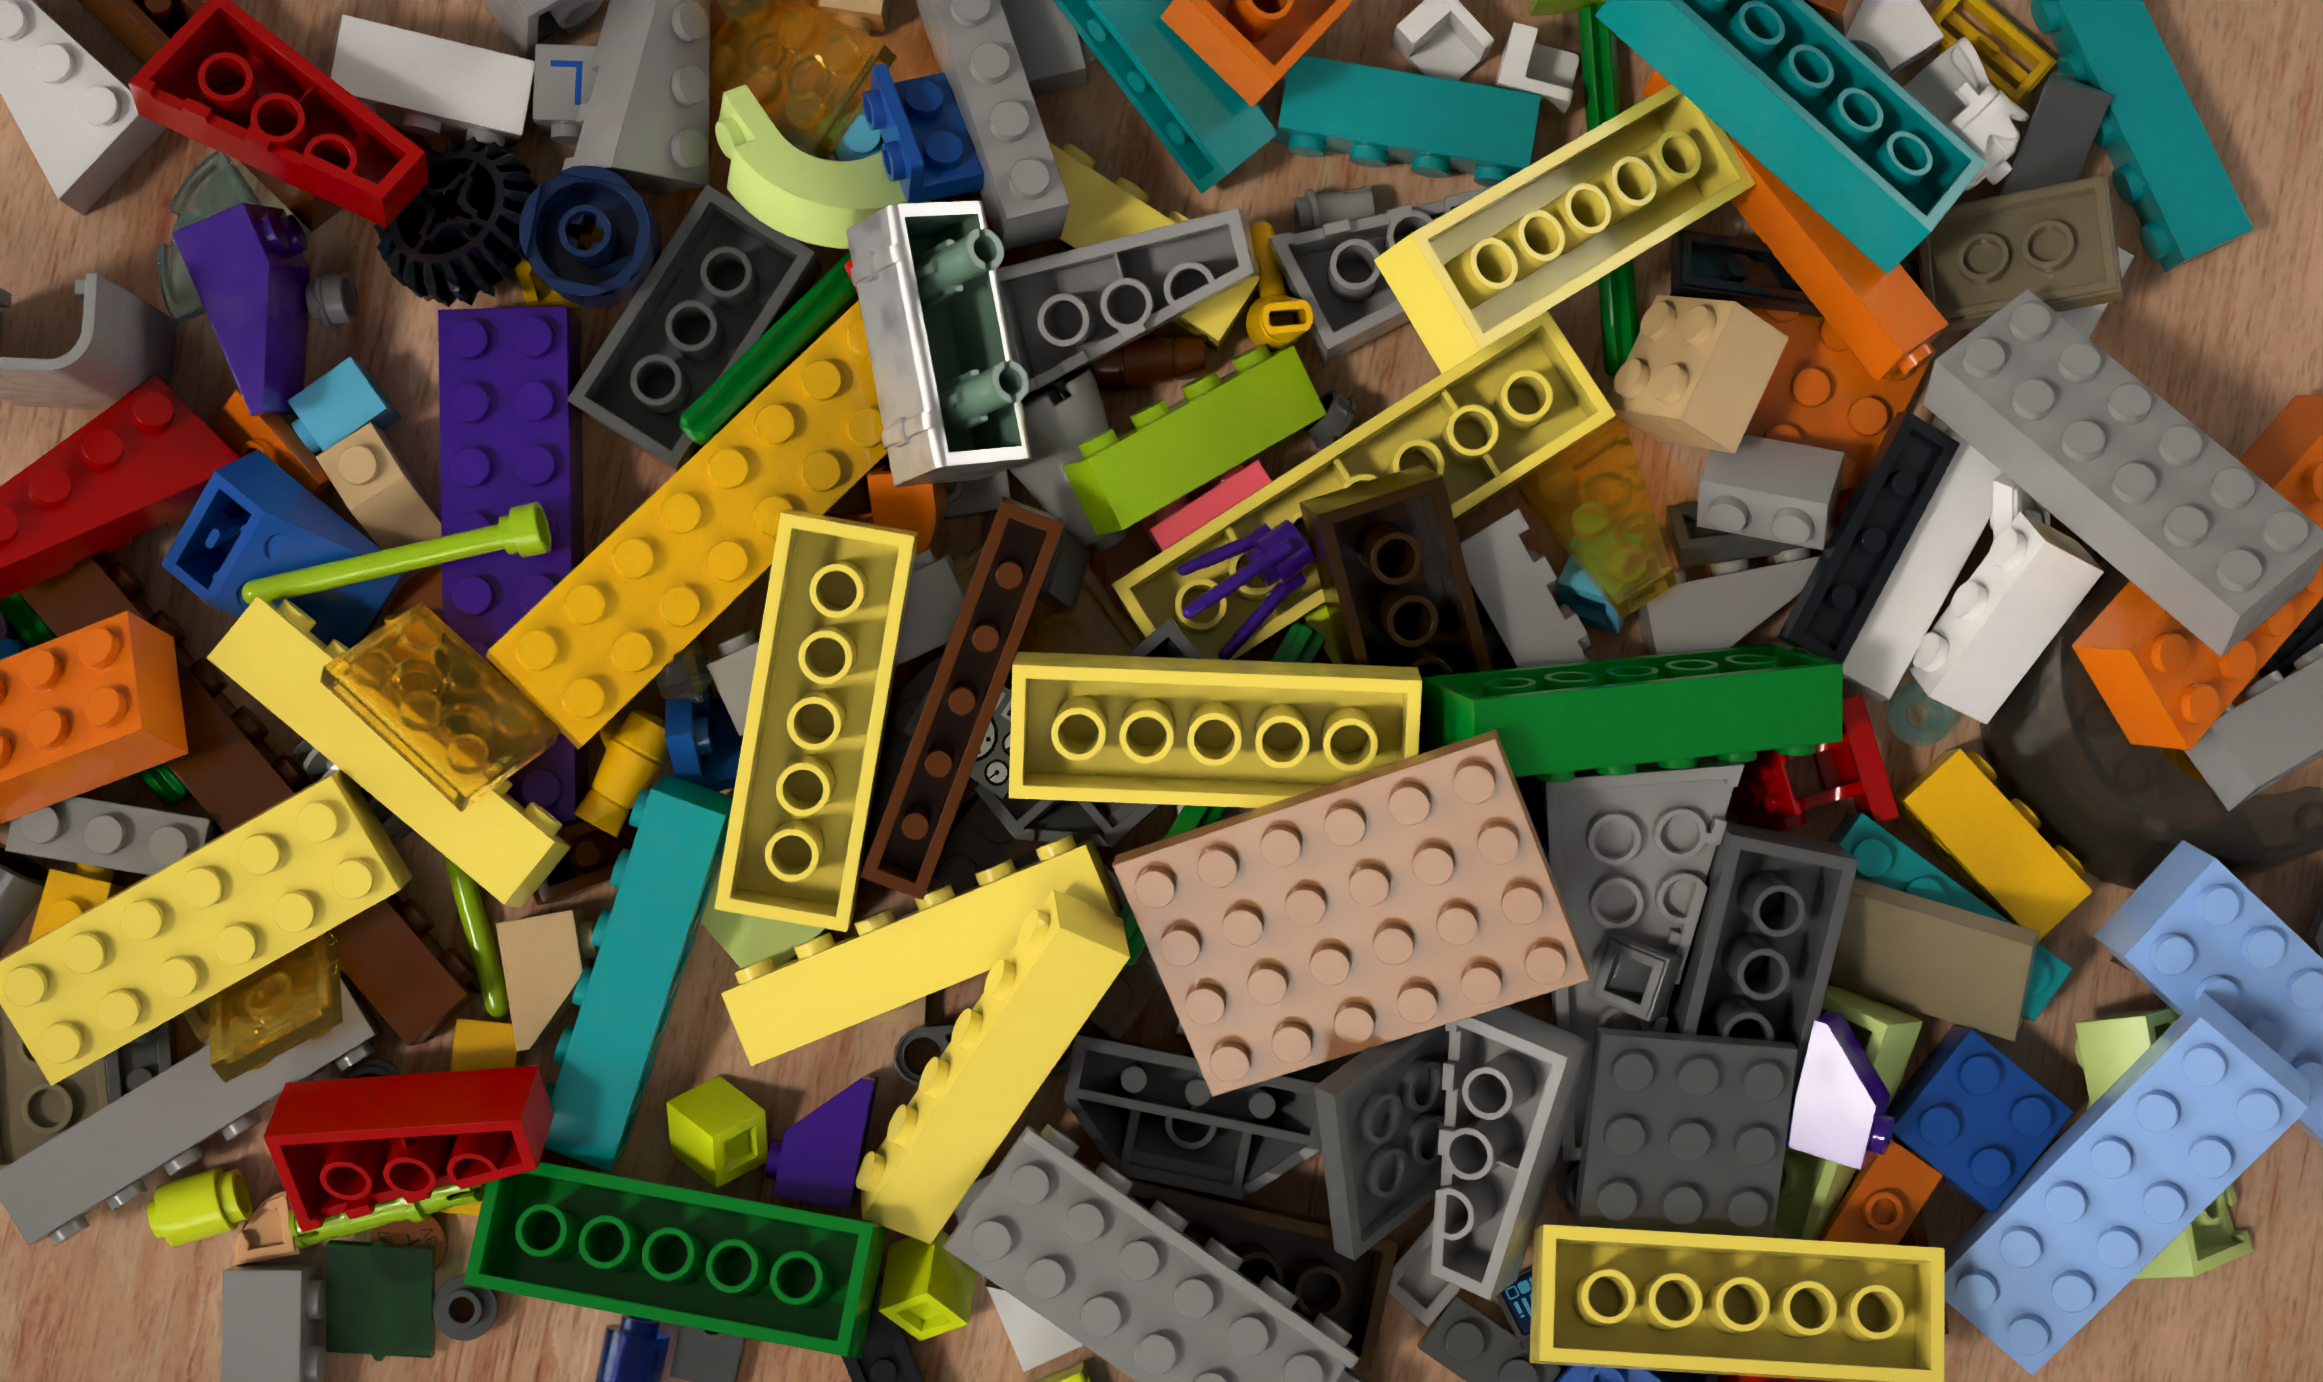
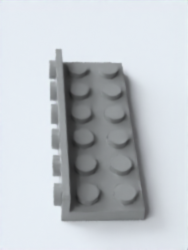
M1048 1123L1041 1133L1029 1125L1025 1127L944 1245V1249L1136 1382H1336L1346 1366L1353 1369L1360 1359L1352 1349L1346 1346L1353 1336L1322 1313H1319L1314 1322L1301 1315L1292 1308L1298 1299L1296 1295L1267 1275L1264 1276L1258 1285L1239 1272L1238 1268L1244 1261L1240 1256L1212 1237L1203 1247L1183 1233L1189 1221L1157 1199L1149 1209L1131 1197L1128 1193L1135 1185L1132 1181L1104 1162L1100 1163L1096 1171L1074 1157L1080 1146Z

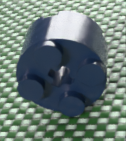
M570 167L560 171V174L551 178L545 184H540L528 197L523 207L519 224L520 244L536 275L561 297L581 306L602 308L631 301L661 255V231L653 210L631 184L620 175L601 167ZM596 225L604 234L601 242H593L590 250H587L579 242L581 234L591 235Z

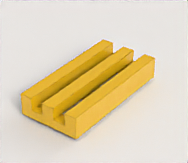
M1944 0L1931 14V18L1944 35L1934 49L1941 54L1957 41L1955 37L1939 25L1942 22L1959 38L1966 37L1979 55L2017 86V89L2012 87L1981 60L1989 82L1997 91L2002 90L2018 106L2057 62L1985 0ZM1957 4L2034 69L2028 74L2004 54L1999 46L1986 35L1978 32L1952 9Z

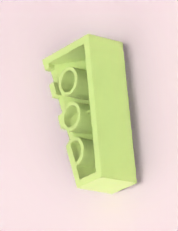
M2170 1007L2109 1013L2075 1023L2077 1031L2075 1053L2079 1065L2084 1069L2089 1096L2087 1110L2179 1018V1015ZM2233 1184L2227 1187L2133 1279L2195 1277L2253 1252L2247 1230L2234 1229L2227 1207L2233 1206L2238 1201Z

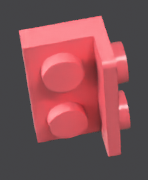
M1247 459L1143 518L1139 523L1160 554L1272 481L1258 460L1252 463L1250 459Z

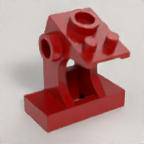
M1862 693L1843 699L1842 742L1817 744V752L1813 754L1823 791L1794 798L1784 764L1805 756L1782 755L1777 753V749L1757 751V759L1754 761L1742 762L1744 768L1738 787H1734L1732 792L1737 807L1742 811L1745 825L1752 826L1767 822L1769 830L1783 831L1806 824L1808 822L1805 810L1849 797L1853 798L1857 814L1863 813L1876 823L1900 817Z

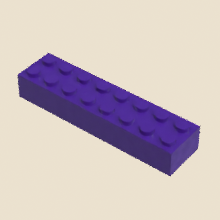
M567 306L438 310L441 537L499 524V517L509 515L511 507L537 501L541 504L547 517L552 542L549 553L522 558L519 553L509 555L503 549L442 563L444 727L462 741L463 745L457 753L474 767L482 760L499 771L513 784L507 794L521 806L526 808L532 801L545 809L560 823H578L584 820L573 813L589 792L588 742L578 750L486 658L488 650L585 559L582 413L567 401V398L581 378L580 319Z

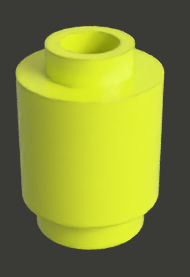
M218 1167L158 1185L155 1189L154 1200L149 1201L147 1204V1215L154 1235L159 1239L165 1237L172 1247H178L236 1230L240 1221L251 1218L252 1202L242 1173L238 1169L225 1172L222 1168Z

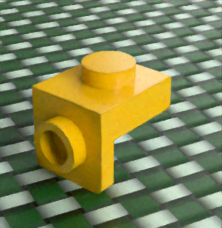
M76 863L73 874L50 869L28 943L127 887L112 884L115 871L92 865Z

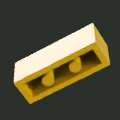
M1961 748L1944 751L1894 797L1897 810L1979 900L2010 923L2038 931L2039 942L2093 892L2080 878L2085 873V870L2068 850L2060 845L2053 849L2038 833L2037 829L2041 826V822L2027 805L2017 798L2009 801L1993 784L1997 779L1995 771L1980 755L1971 750L1965 754Z

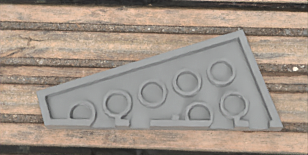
M1721 760L1698 762L1697 766L1686 769H1668L1658 765L1637 767V772L1634 774L1620 776L1603 775L1597 773L1596 770L1575 772V779L1571 781H1542L1545 856L1590 968V980L1551 992L1554 1026L1592 1042L1595 1041L1596 1027L1665 1032L1669 1019L1666 1015L1669 1003L1662 1017L1649 1022L1590 998L1589 995L1609 935L1620 936L1683 955V962L1675 984H1679L1708 889L1705 883L1716 845H1721L1727 825L1725 815L1733 788L1738 787L1744 768L1742 762H1725ZM1594 1043L1559 1148V1154L1563 1161L1581 1159Z

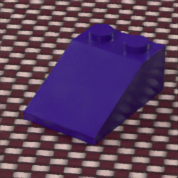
M240 203L173 232L174 240L250 415L294 414V410L287 401L304 389L308 312L305 291L309 283V266L303 254V251L308 249V243L301 225L293 215H286L284 209Z

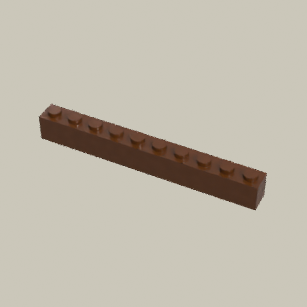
M101 551L75 562V568L20 591L19 593L57 637L127 610L174 637L188 754L165 763L225 833L301 791L311 782L308 775L294 759L286 753L278 757L263 740L269 734L263 722L248 707L242 705L237 709L226 697L222 690L228 686V683L221 673L203 657L195 661L183 647L181 642L187 636L178 623L162 609L156 613L152 611L140 597V594L146 590L145 586L122 562L119 561L113 565ZM394 893L321 934L316 939L407 1046L423 1044L481 992L470 981L476 976V972L465 957L453 947H449L445 951L429 933L435 925L428 914L411 898H408L403 903L397 894Z

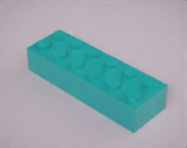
M1607 0L1595 15L1619 39L1639 54L1669 83L1682 92L1886 274L1890 273L1932 232L1987 163L1804 0Z

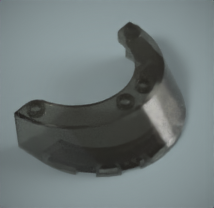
M2080 537L2073 538L2104 570V573L1988 724L1980 723V733L1985 755L1989 765L1997 775L1995 781L2002 794L2009 801L2013 798L2019 799L2033 811L2041 822V826L2037 829L2038 833L2053 849L2057 845L2064 847L2081 863L2085 872L2098 877L2101 881L2126 889L2136 890L2182 840L2215 857L2240 881L2247 880L2323 850L2322 788L2305 786L2287 792L2256 795L2233 810L2228 811L2209 785L2194 779L2180 770L2157 747L2130 744L2071 646L2130 580Z

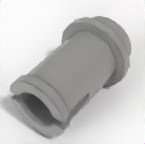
M1368 185L1357 189L1315 195L1313 189H1307L1303 197L1293 199V213L1297 233L1322 228L1323 224L1344 219L1353 221L1375 216L1374 200Z

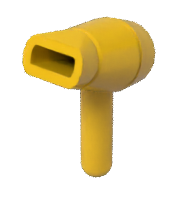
M1259 221L1251 227L1250 235L1260 272L1258 276L1261 277L1258 284L1260 298L1255 300L1249 307L1245 327L1247 335L1257 346L1266 344L1269 351H1276L1294 345L1301 337V334L1310 329L1313 324V312L1307 301L1292 298L1285 294L1281 270L1268 247L1269 237L1275 235L1274 228L1266 221Z
M631 711L623 722L617 713L598 731L606 751L592 783V789L589 790L573 813L616 838L629 814V809L633 808L642 788L647 789L663 769L662 765L666 763L669 756L665 738V721L657 715L645 711Z

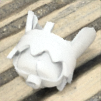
M1962 37L1930 62L1902 88L1987 162L1964 190L1967 191L1978 185L1985 177L1992 185H1995L2013 169L2006 160L2016 151L2020 135L2011 119L2026 122L2030 116L2010 100L2002 90L1997 91L1988 80L1973 45L1966 37Z

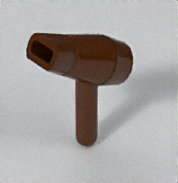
M1146 334L1085 368L1090 367L1096 378L1099 390L1120 391L1124 389L1127 391L1172 382L1175 379L1199 378L1205 373L1203 335L1174 336L1171 338L1170 336Z

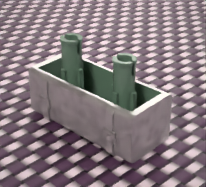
M983 201L894 204L879 210L848 228L846 233L853 265L850 268L853 286H857L884 430L881 432L883 448L888 451L894 487L983 479L1031 460L1024 422L1026 419L1023 404H1021V400L1027 395L1029 389V379L1022 366L1013 361L996 274V268L1002 263L1004 257V248L996 233L987 227Z

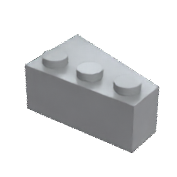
M610 0L591 65V69L596 71L597 75L590 100L587 103L580 104L576 123L581 125L582 129L574 157L565 158L562 171L574 166L601 167L620 175L637 191L654 195L668 194L705 187L706 184L709 185L710 0Z

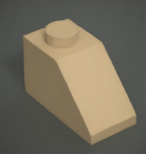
M370 422L316 456V459L349 511L381 550L441 537V515L390 435Z
M584 909L567 910L496 923L517 1052L541 1047L571 1006L574 990L582 971L586 966L593 968L592 959L597 958L600 947L591 944L596 924L594 920H585Z

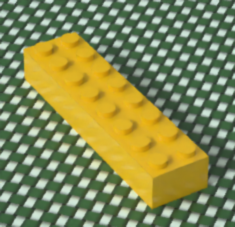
M859 300L488 650L486 658L578 750L772 564L781 512L791 509L823 515L888 453L887 449L883 448L881 432L884 430Z

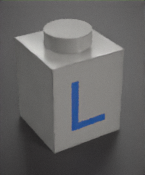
M535 44L532 119L545 135H550V140L553 142L568 145H577L582 126L576 123L580 104L587 103L590 100L597 72L591 69L597 46Z

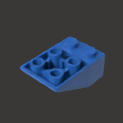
M256 450L214 471L161 566L210 606L240 618L249 607V604L243 600L242 588L251 580L381 551V549L260 450ZM406 572L293 597L287 600L298 606L316 621V625L310 632L328 646L333 639H336L354 651L369 633ZM283 600L272 603L279 606L283 602Z

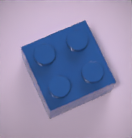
M1957 1026L1950 1028L1890 1103L1886 1111V1115L1895 1117L1891 1138L1893 1141L1941 1173L1943 1176L1940 1180L1972 1206L1990 1213H1994L2074 1113V1111L1973 1029Z

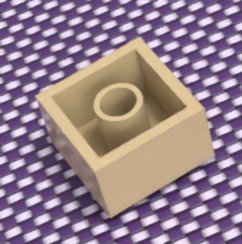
M1657 294L1652 306L1645 312L1641 320L1640 332L1626 362L1615 375L1613 390L1607 402L1616 416L1658 442L1735 454L1789 337L1736 301Z

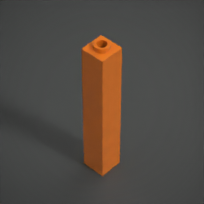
M1655 70L1642 92L1648 98L1671 85V83ZM1725 131L1756 185L1731 199V203L1761 240L1768 245L1773 255L1792 276L1874 380L1878 383L1898 369L1905 376H1908L1930 360L1937 352L1931 343L1949 323L1900 263L1890 273L1886 274Z

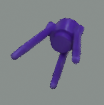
M1284 520L1273 529H1270L1265 523L1249 535L1181 563L1177 568L1180 575L1186 576L1254 549L1247 554L1250 562L1248 565L1183 608L1182 614L1187 619H1191L1205 609L1210 608L1257 576L1268 587L1276 581L1279 582L1219 651L1218 657L1220 660H1229L1290 593L1307 582L1302 571L1315 563V557L1303 536L1288 520Z

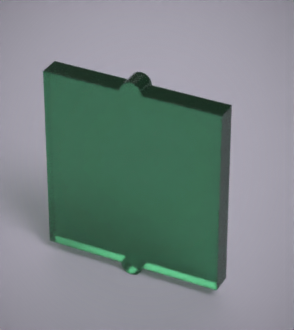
M379 1237L375 1242L330 1240L326 1244V1352L372 1355L376 1361H382L386 1356L432 1358L435 1354V1321L432 1313L435 1297V1246L389 1243L386 1237Z

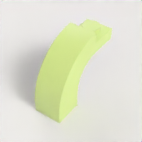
M746 84L723 92L719 122L715 125V133L722 152L731 159L727 189L750 214L772 229L806 243L849 249L846 233L848 228L889 205L907 204L899 181L890 182L887 177L882 152L853 161H830L811 156L794 147L781 135Z

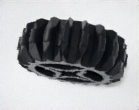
M473 136L464 146L462 143H458L450 138L443 153L427 147L426 162L429 182L387 228L379 224H375L374 228L381 240L377 249L380 251L382 259L391 269L393 277L403 286H407L416 296L424 298L427 302L434 299L436 302L449 307L458 299L472 306L480 290L495 297L496 284L503 278L516 282L514 268L520 262H528L520 244L519 224L523 207L530 194L539 184L530 175L531 170L519 157L515 158L505 147L499 146L495 141L485 145L476 141V138Z

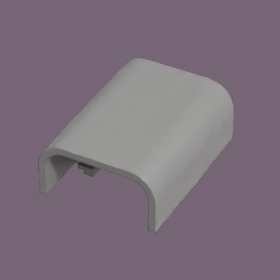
M86 273L85 280L75 279L74 294L84 299L83 319L79 340L69 352L53 359L0 357L1 399L27 407L106 410L155 374L170 387L174 373L177 321L96 273ZM0 288V308H11L12 294ZM0 312V345H1L2 316H3V313H1V312Z

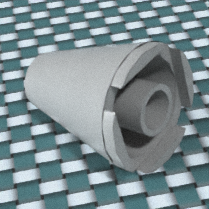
M1090 367L1080 373L1077 371L1031 397L1021 400L1032 459L1009 468V470L1049 514L1065 519L1063 528L1065 532L1069 533L1085 547L1092 544L1096 553H1099L1123 541L1130 533L1126 528L1121 531L1096 536L1062 468L1066 463L1082 455L1077 446L1079 443L1110 428L1096 378Z

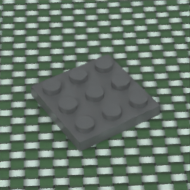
M1445 1025L1375 1047H1368L1314 1087L1334 1251L1354 1261L1435 1197L1436 1190L1440 1188L1442 1155H1438L1439 1129L1444 1127L1446 1090H1442L1443 1063L1448 1061L1450 1031H1445Z
M1596 1027L1573 1217L1576 1224L1581 1227L1774 1238L1798 1049L1792 1042Z

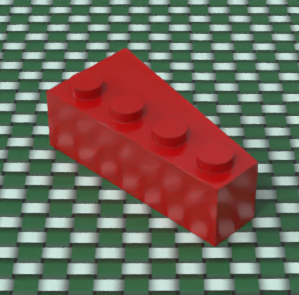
M208 0L128 82L139 115L385 228L390 225L429 182L426 153L231 0Z
M157 374L153 375L0 486V600L75 568V562L103 550L111 553L131 544V538L163 524H166L168 528L186 520L214 471L240 457Z
M538 1066L287 1082L284 1085L263 1137L301 1232H306L322 1227L325 1218L346 1213L349 1219H354L372 1214L376 1204L403 1197L409 1204L431 1197L434 1188L452 1183L461 1189L535 1170L538 1168L554 1113Z

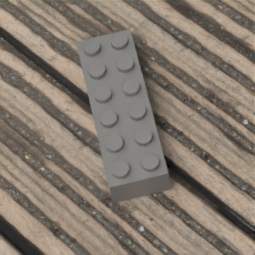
M2029 289L2023 291L1935 359L1923 405L2220 657L2224 656L2314 580L2323 561V529Z

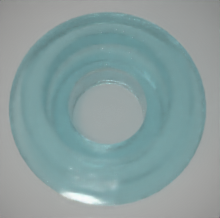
M1912 683L1900 688L1890 699L1887 708V721L1892 733L1900 741L1911 746H1927L1936 743L1948 732L1952 722V708L1928 697L1919 683ZM1914 703L1923 705L1928 712L1927 722L1922 727L1913 725L1908 718V710Z

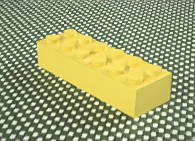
M1671 84L1412 232L1374 259L1443 374L1756 185L1725 131Z
M791 509L780 513L715 910L842 932L848 931L854 916L919 532Z
M1017 652L1012 665L1009 798L1260 808L1418 755L1422 679L1418 667Z
M338 769L1 958L0 1005L52 1086L400 891L413 876L357 783L341 769Z
M1543 1224L1533 1230L1529 1363L1840 1382H1944L1945 1248Z

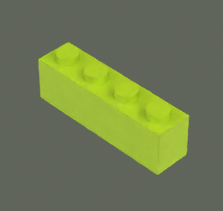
M1266 344L1251 348L1231 360L1236 370L1219 379L1216 371H1212L1182 386L1181 390L1185 398L1168 407L1165 400L1162 399L1136 411L1129 416L1134 426L1116 436L1113 428H1109L1079 443L1077 446L1082 455L1066 463L1062 468L1096 536L1128 528L1325 416L1327 413L1294 345L1272 352L1269 351Z

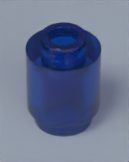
M622 1315L620 1324L607 1325L595 1382H661L670 1336L658 1331L660 1321Z

